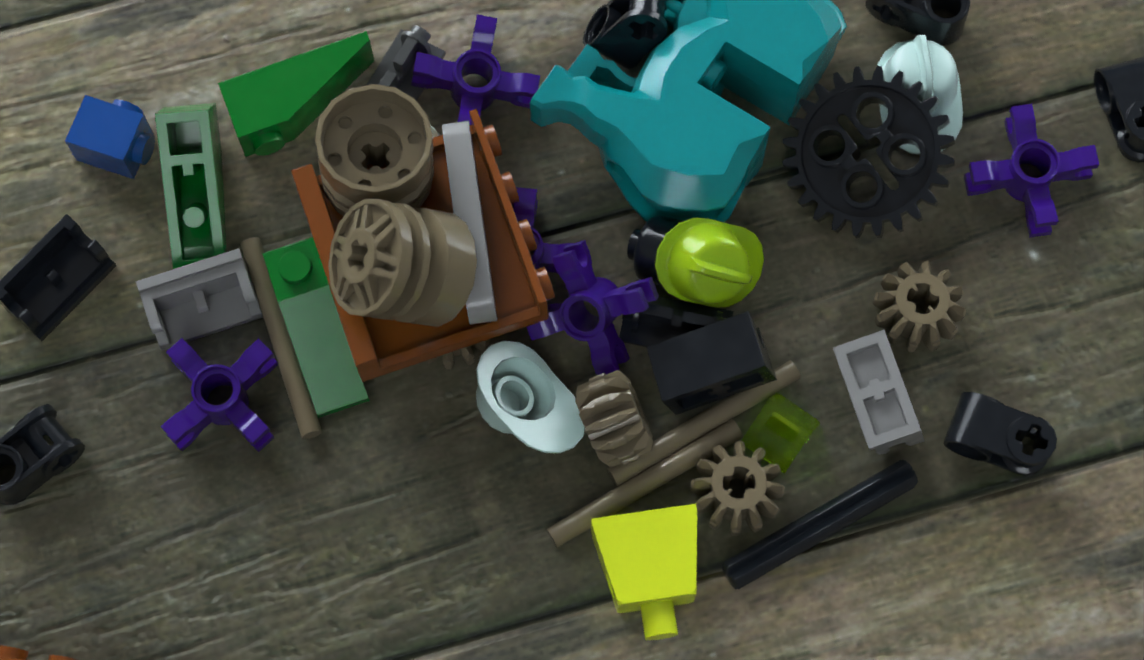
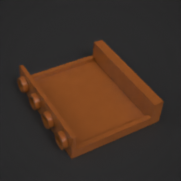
M477 109L469 111L470 128L497 321L470 325L466 304L453 320L439 327L351 315L337 303L333 294L328 268L331 242L338 224L344 216L335 210L325 196L321 175L316 176L312 163L291 170L362 382L549 319L547 300L555 298L550 278L545 267L538 269L534 267L529 253L537 250L532 229L527 218L517 221L512 204L520 202L514 180L510 171L500 174L494 158L502 155L496 131L492 124L483 127ZM443 135L433 138L434 176L431 191L420 208L453 213ZM385 163L383 164L382 167H380L381 169H385V168H386ZM369 164L367 169L369 170L373 165Z

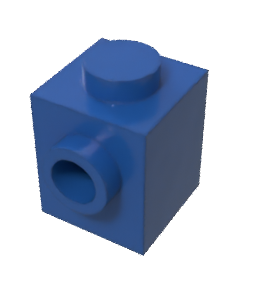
M85 95L65 142L77 161L134 179L140 164L146 165L152 156L155 136L143 111L136 105L120 99H115L112 104Z

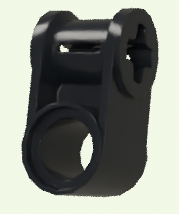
M667 0L609 1L593 14L585 29L583 44L585 46L589 44L597 49L602 56L613 60L620 66L632 69L641 61L644 55L665 39L668 27L664 18L665 10H667Z
M867 0L865 3L870 14L881 22L899 27L916 36L925 35L927 40L942 46L950 45L961 37L970 8V0ZM941 9L947 10L954 15V17L946 19L937 16L933 11Z
M1143 56L1098 68L1094 72L1096 96L1102 110L1106 113L1117 142V147L1123 156L1138 163L1144 162Z
M963 392L943 443L946 448L963 457L984 461L1015 474L1027 476L1036 474L1043 469L1056 449L1057 437L1050 423L1041 417L1006 406L1000 401L980 393ZM1024 437H1030L1034 440L1033 449L1035 451L1032 455H1026L1022 452V440Z
M46 404L35 408L26 414L14 428L0 438V468L6 465L16 466L14 477L6 484L0 485V504L6 506L16 505L24 501L53 476L69 468L83 454L85 445L78 438L72 439L55 419L57 411L52 405ZM45 435L54 443L53 446H50L43 437Z

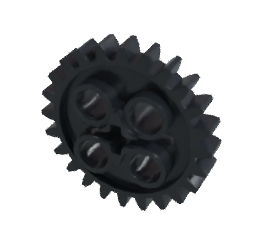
M859 66L854 68L853 82L846 83L838 72L833 73L835 89L829 92L819 83L815 84L814 87L819 100L815 104L802 98L799 101L801 107L807 113L805 119L789 117V124L799 131L798 137L784 138L782 143L787 148L795 150L796 155L786 158L782 161V164L787 169L798 170L799 174L787 182L788 186L791 189L805 187L807 190L802 194L798 203L802 207H807L817 202L818 206L813 218L819 223L832 214V230L836 233L842 230L847 221L852 223V232L855 238L861 237L865 225H871L876 237L882 238L884 223L889 221L901 233L904 231L902 216L908 213L913 219L920 222L923 218L918 205L922 201L935 207L938 205L936 197L930 191L932 186L948 188L949 181L938 173L939 168L955 166L954 158L941 154L942 149L955 144L954 136L938 134V131L950 123L948 115L932 117L931 113L939 104L938 98L934 96L921 102L919 98L923 92V83L918 81L908 90L904 89L905 76L902 71H898L890 83L885 81L882 66L876 67L872 80H865ZM873 103L884 105L888 109V116L881 126L867 128L860 123L861 111L866 106ZM845 115L849 118L868 145L872 147L878 143L881 144L876 149L877 155L898 181V189L891 190L867 159H862L859 162L856 161L861 156L860 150L839 124L838 119L840 116ZM834 135L842 137L845 140V149L838 159L826 161L818 156V147L824 138ZM903 144L916 146L920 150L921 155L919 162L908 170L898 169L891 163L894 150ZM862 176L875 179L878 189L876 195L871 200L859 203L850 198L849 189L855 179Z

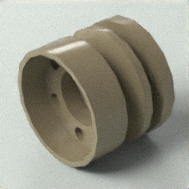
M370 84L350 88L329 103L319 117L315 144L324 193L335 210L344 216L351 206L364 199H381L391 201L392 203L407 204L413 208H420L431 191L434 176L433 135L429 118L418 102L396 87ZM385 163L386 168H385V169H381L380 167H382L383 164ZM369 164H372L373 167H371V168L368 170V169H367V166H368Z
M364 199L351 206L338 224L331 242L329 256L330 286L337 303L351 315L439 327L453 320L465 306L474 285L477 258L474 238L467 224L454 213L428 208H413L407 204L392 203L391 201L381 199Z

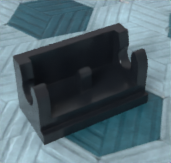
M66 214L0 280V304L39 340L43 341L116 267V264L110 259L104 248L95 239L92 241L82 231L81 227Z
M749 311L646 347L662 402L675 415L777 380L759 327L756 328Z

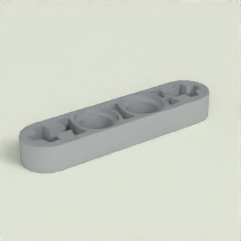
M468 120L442 124L453 213L467 224L474 238L477 264L474 285L466 302L469 324L497 321L470 123Z

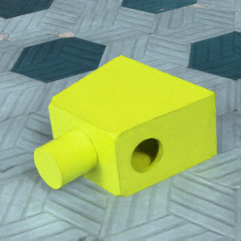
M696 504L592 518V539L617 613L641 611L645 640H660L677 636L678 629L674 606L692 603L696 597Z

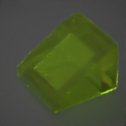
M775 393L768 399L741 441L753 452L759 447L763 448L766 451L764 460L770 464H778L781 469L780 471L785 474L819 427L820 422L781 394Z

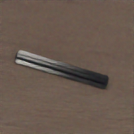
M899 460L726 560L722 566L725 577L734 589L744 587L913 489L918 483L915 471L906 460Z

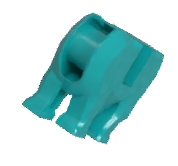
M667 0V10H665L664 18L667 24L673 27V33L651 51L637 78L627 75L613 60L603 59L597 49L587 44L568 71L559 65H555L530 101V121L541 127L556 122L571 124L590 142L598 146L604 168L613 178L627 202L644 221L647 222L648 219L654 216L662 215L682 221L691 218H710L726 222L730 218L743 190L762 167L771 127L720 97L724 87L785 124L790 125L788 122L789 117L795 118L801 108L800 99L806 100L815 88L814 85L820 81L835 54L838 42L847 28L843 13L832 0Z

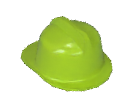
M691 218L673 227L666 233L659 245L655 261L658 281L667 293L680 300L711 307H729L742 301L754 289L762 273L764 263L763 247L756 234L744 227L710 218Z

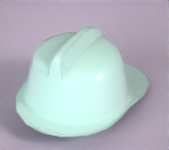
M918 35L914 40L896 43L886 50L877 66H882L885 81L890 83L896 73L902 71L905 76L904 89L908 90L918 81L923 83L924 88L919 100L922 102L936 96L939 104L931 113V116L948 115L950 121L946 127L938 131V134L954 136V139H956L962 128L963 106L959 74L953 56L942 45L927 40L925 35ZM879 104L881 120L884 123L888 116V109L884 105ZM903 144L899 146V148L910 154L920 155V150L914 145Z
M504 340L490 345L484 351L476 368L478 384L476 402L482 418L492 428L502 433L513 434L525 445L540 452L562 453L573 449L583 438L585 430L575 402L576 398L551 371L546 362L533 349L520 342Z

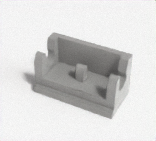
M239 248L136 281L151 331L156 335L161 350L172 347L181 338L189 342L263 318L245 259Z
M885 330L833 347L869 451L875 449L876 453L881 455L888 453L890 447L900 443L912 446L924 442L920 425Z

